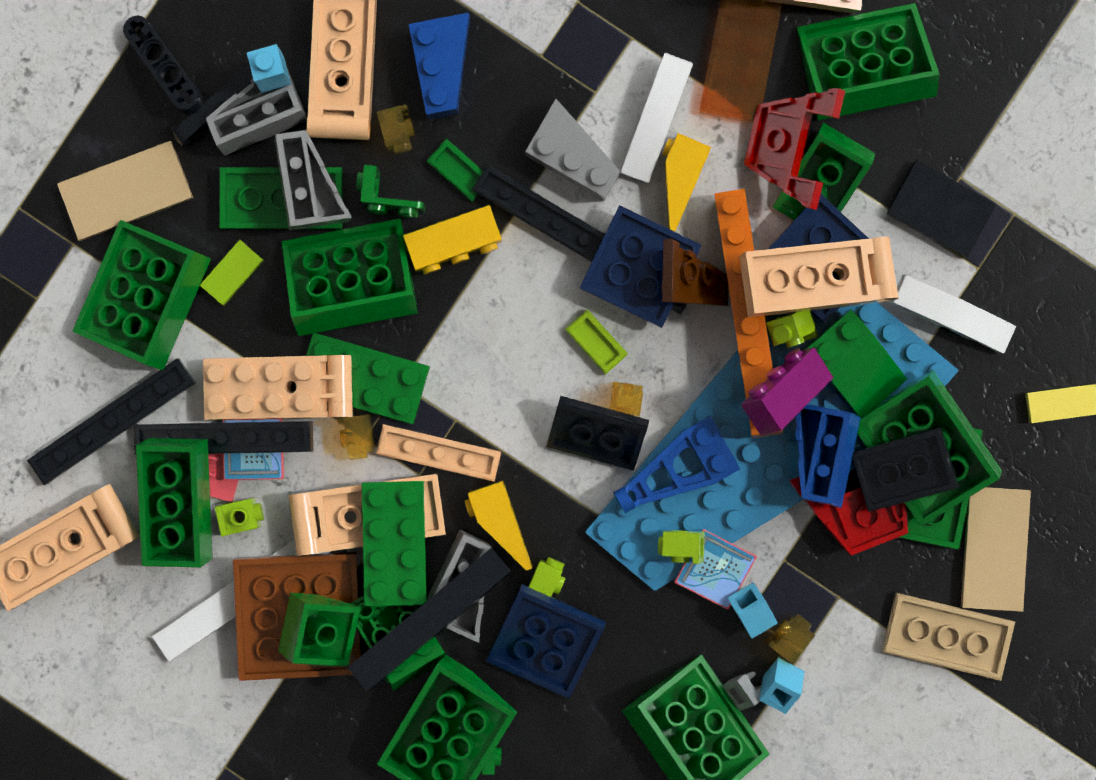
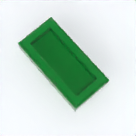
M446 138L429 157L427 163L473 202L478 194L473 192L472 189L483 173V170Z

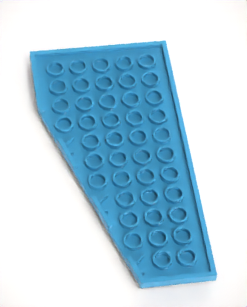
M878 302L840 307L825 324L811 313L817 334L819 335L845 311L852 309L877 338L907 378L903 384L881 403L932 369L944 386L959 371ZM789 313L766 315L765 321L769 322ZM766 324L773 369L785 362L784 357L788 353L798 348L802 350L813 340H806L787 348L786 343L774 346ZM738 350L623 486L625 487L683 430L708 416H711L738 463L740 470L713 485L638 505L627 513H624L614 496L585 531L587 535L654 591L674 580L684 564L671 562V557L658 554V539L663 537V531H702V529H705L730 543H734L803 500L789 482V480L799 477L798 441L795 437V417L782 429L783 434L752 439L749 417L741 406L746 400ZM829 383L808 403V405L851 412L857 415ZM858 434L854 451L867 448ZM686 448L675 457L673 468L678 476L685 478L699 474L702 471V464L695 451L691 448ZM853 460L851 461L849 471L855 468ZM660 467L647 477L646 483L650 490L658 491L670 486L672 479L666 468ZM627 491L628 494H629V496L631 497L632 501H634V500H635V494H634V492H632V491Z

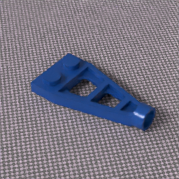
M708 416L683 430L625 487L623 486L614 491L613 494L624 513H627L638 505L713 485L740 470V467L711 416ZM691 448L695 451L702 464V471L693 476L680 477L673 468V461L684 449ZM660 467L666 468L672 479V484L658 491L650 490L646 483L647 477ZM627 491H632V492H634V494H635V500H634V501H632V499H631V497L629 496V494H628Z

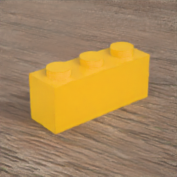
M490 205L403 235L415 270L417 272L422 270L424 275L440 270V264L450 260L453 265L470 259L468 254L480 250L482 255L499 249L497 244L503 242Z

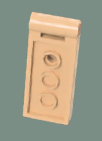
M377 0L313 1L307 132L310 138L369 140ZM344 77L347 79V83L342 87L337 86V80Z
M889 237L747 251L739 256L748 317L856 306L899 299ZM833 271L838 274V280L833 277Z
M351 355L203 359L204 420L353 417ZM293 382H295L297 386L295 392L291 390V385Z
M437 474L382 481H424L425 538L446 535ZM362 484L288 495L297 556L363 547ZM348 511H353L356 514L355 522L350 523L346 521L345 514Z
M111 484L96 490L0 545V599L7 611L15 609L140 538L138 531ZM74 533L80 536L78 544L72 540Z

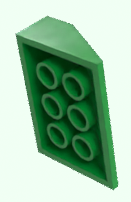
M915 3L797 27L809 92L822 93L832 88L844 90L845 95L840 116L937 97L940 74ZM816 114L817 120L833 118Z
M401 218L282 241L291 318L298 336L418 313Z
M120 220L72 332L142 364L164 370L211 258Z
M933 369L861 417L857 432L868 448L939 427L942 428L959 487L904 502L920 526H923L999 480L1002 473L1001 468Z
M702 654L643 693L622 710L669 780H741L770 755L746 718L722 687V683Z
M445 655L437 663L377 765L401 780H476L516 716L517 711L473 671Z

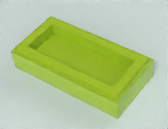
M239 240L200 286L225 306L264 260L243 241Z
M588 309L565 329L605 374L628 355Z

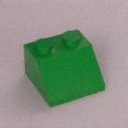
M290 592L278 652L294 664L348 667L361 608L357 605L317 594Z

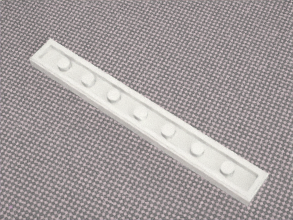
M348 511L345 514L346 521L350 523L355 522L356 514L353 511ZM295 540L271 556L297 555ZM332 551L322 552V553H316V554H328V553H330V552H332ZM234 581L152 636L168 661L173 660L236 617Z

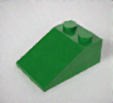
M823 122L802 156L798 177L822 182L821 194L842 212L871 167L876 153ZM782 190L772 208L795 220L806 207Z
M852 309L840 315L818 337L801 350L813 347L816 349L833 376L829 384L859 417H863L876 408L907 380L906 376L877 338Z

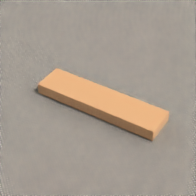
M385 424L382 427L376 453L494 482L501 456L500 451Z

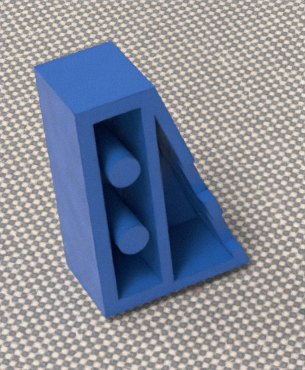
M469 12L409 24L428 120L458 114L470 25Z
M808 404L795 416V437L798 441V466L802 499L842 508L861 417L851 412Z

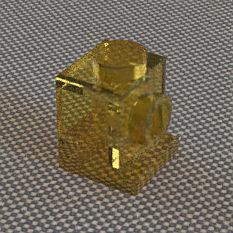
M406 104L377 111L385 146L388 151L394 150L395 154L411 150L410 137L415 136L411 118H404V115L410 114Z
M613 382L609 409L640 416L643 386Z
M371 415L338 418V424H344L345 430H340L341 447L347 448L349 460L368 458L367 452L374 451Z
M797 614L789 622L784 620L774 633L777 636L776 639L773 641L769 637L766 643L793 664L815 637L809 630L812 624Z

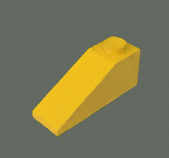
M677 133L675 140L668 139L662 155L667 157L664 163L668 229L674 232L677 229L711 150L710 146L680 133Z
M502 480L468 492L469 499L464 501L470 518L475 516L477 522L526 571L532 569V564L504 481Z

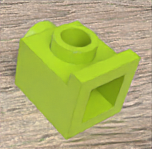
M810 311L793 312L766 322L774 346L786 343L787 348L818 337Z
M255 497L215 507L221 537L262 527L260 521L264 520V512L261 503H256ZM237 511L244 513L245 519L243 522L235 520V513Z
M663 531V537L658 539V554L671 557V562L689 563V558L692 557L693 564L703 563L705 531Z
M548 557L547 561L540 559L528 587L552 597L553 593L559 595L565 581V577L561 576L565 564Z

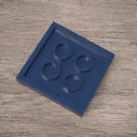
M821 194L817 210L805 208L768 249L869 238ZM833 271V277L838 280V274ZM840 307L811 310L810 312L825 324Z
M619 205L579 289L662 328L674 303L662 302L663 239L676 240L680 243L679 247L684 250H691L696 254V257L702 245Z
M522 584L486 662L570 698L605 628L606 622Z

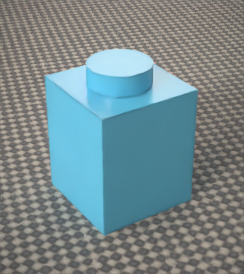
M277 44L247 52L254 82L261 93L291 85L284 55Z
M754 582L727 597L751 639L778 624Z
M778 657L763 676L759 700L786 714L801 696L805 671Z

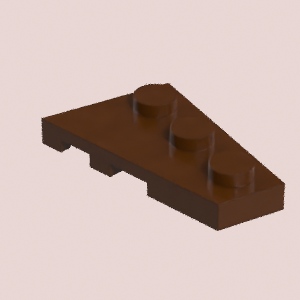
M663 239L662 302L728 306L727 274L709 262L700 261L696 258L694 252L679 247L680 243L676 240Z

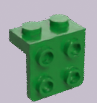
M364 165V171L358 172L356 190L361 194L360 202L367 208L369 213L387 215L388 210L398 211L399 216L407 218H418V213H425L423 202L379 198L380 171L377 166Z

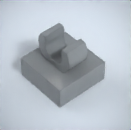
M754 671L732 678L722 685L739 711L753 707L760 702L761 685L754 687L750 681L756 675Z

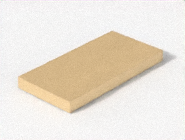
M172 141L57 183L79 241L117 228L120 220L130 223L194 198Z
M985 487L969 497L966 512L960 607L1023 612L1031 490Z
M896 592L881 651L1001 681L1015 621Z

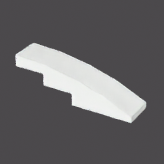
M664 53L620 173L649 183L693 66L692 62Z
M905 274L902 275L897 286L899 299L892 300V303L937 326L945 327L966 339L974 340L998 353H1005L1016 328L1015 325Z

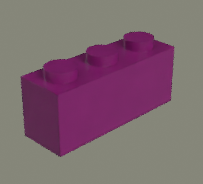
M814 347L803 351L798 348L788 353L784 357L785 362L768 372L766 375L768 379L764 383L753 387L748 393L750 397L741 404L761 436L781 431L833 379L832 374Z

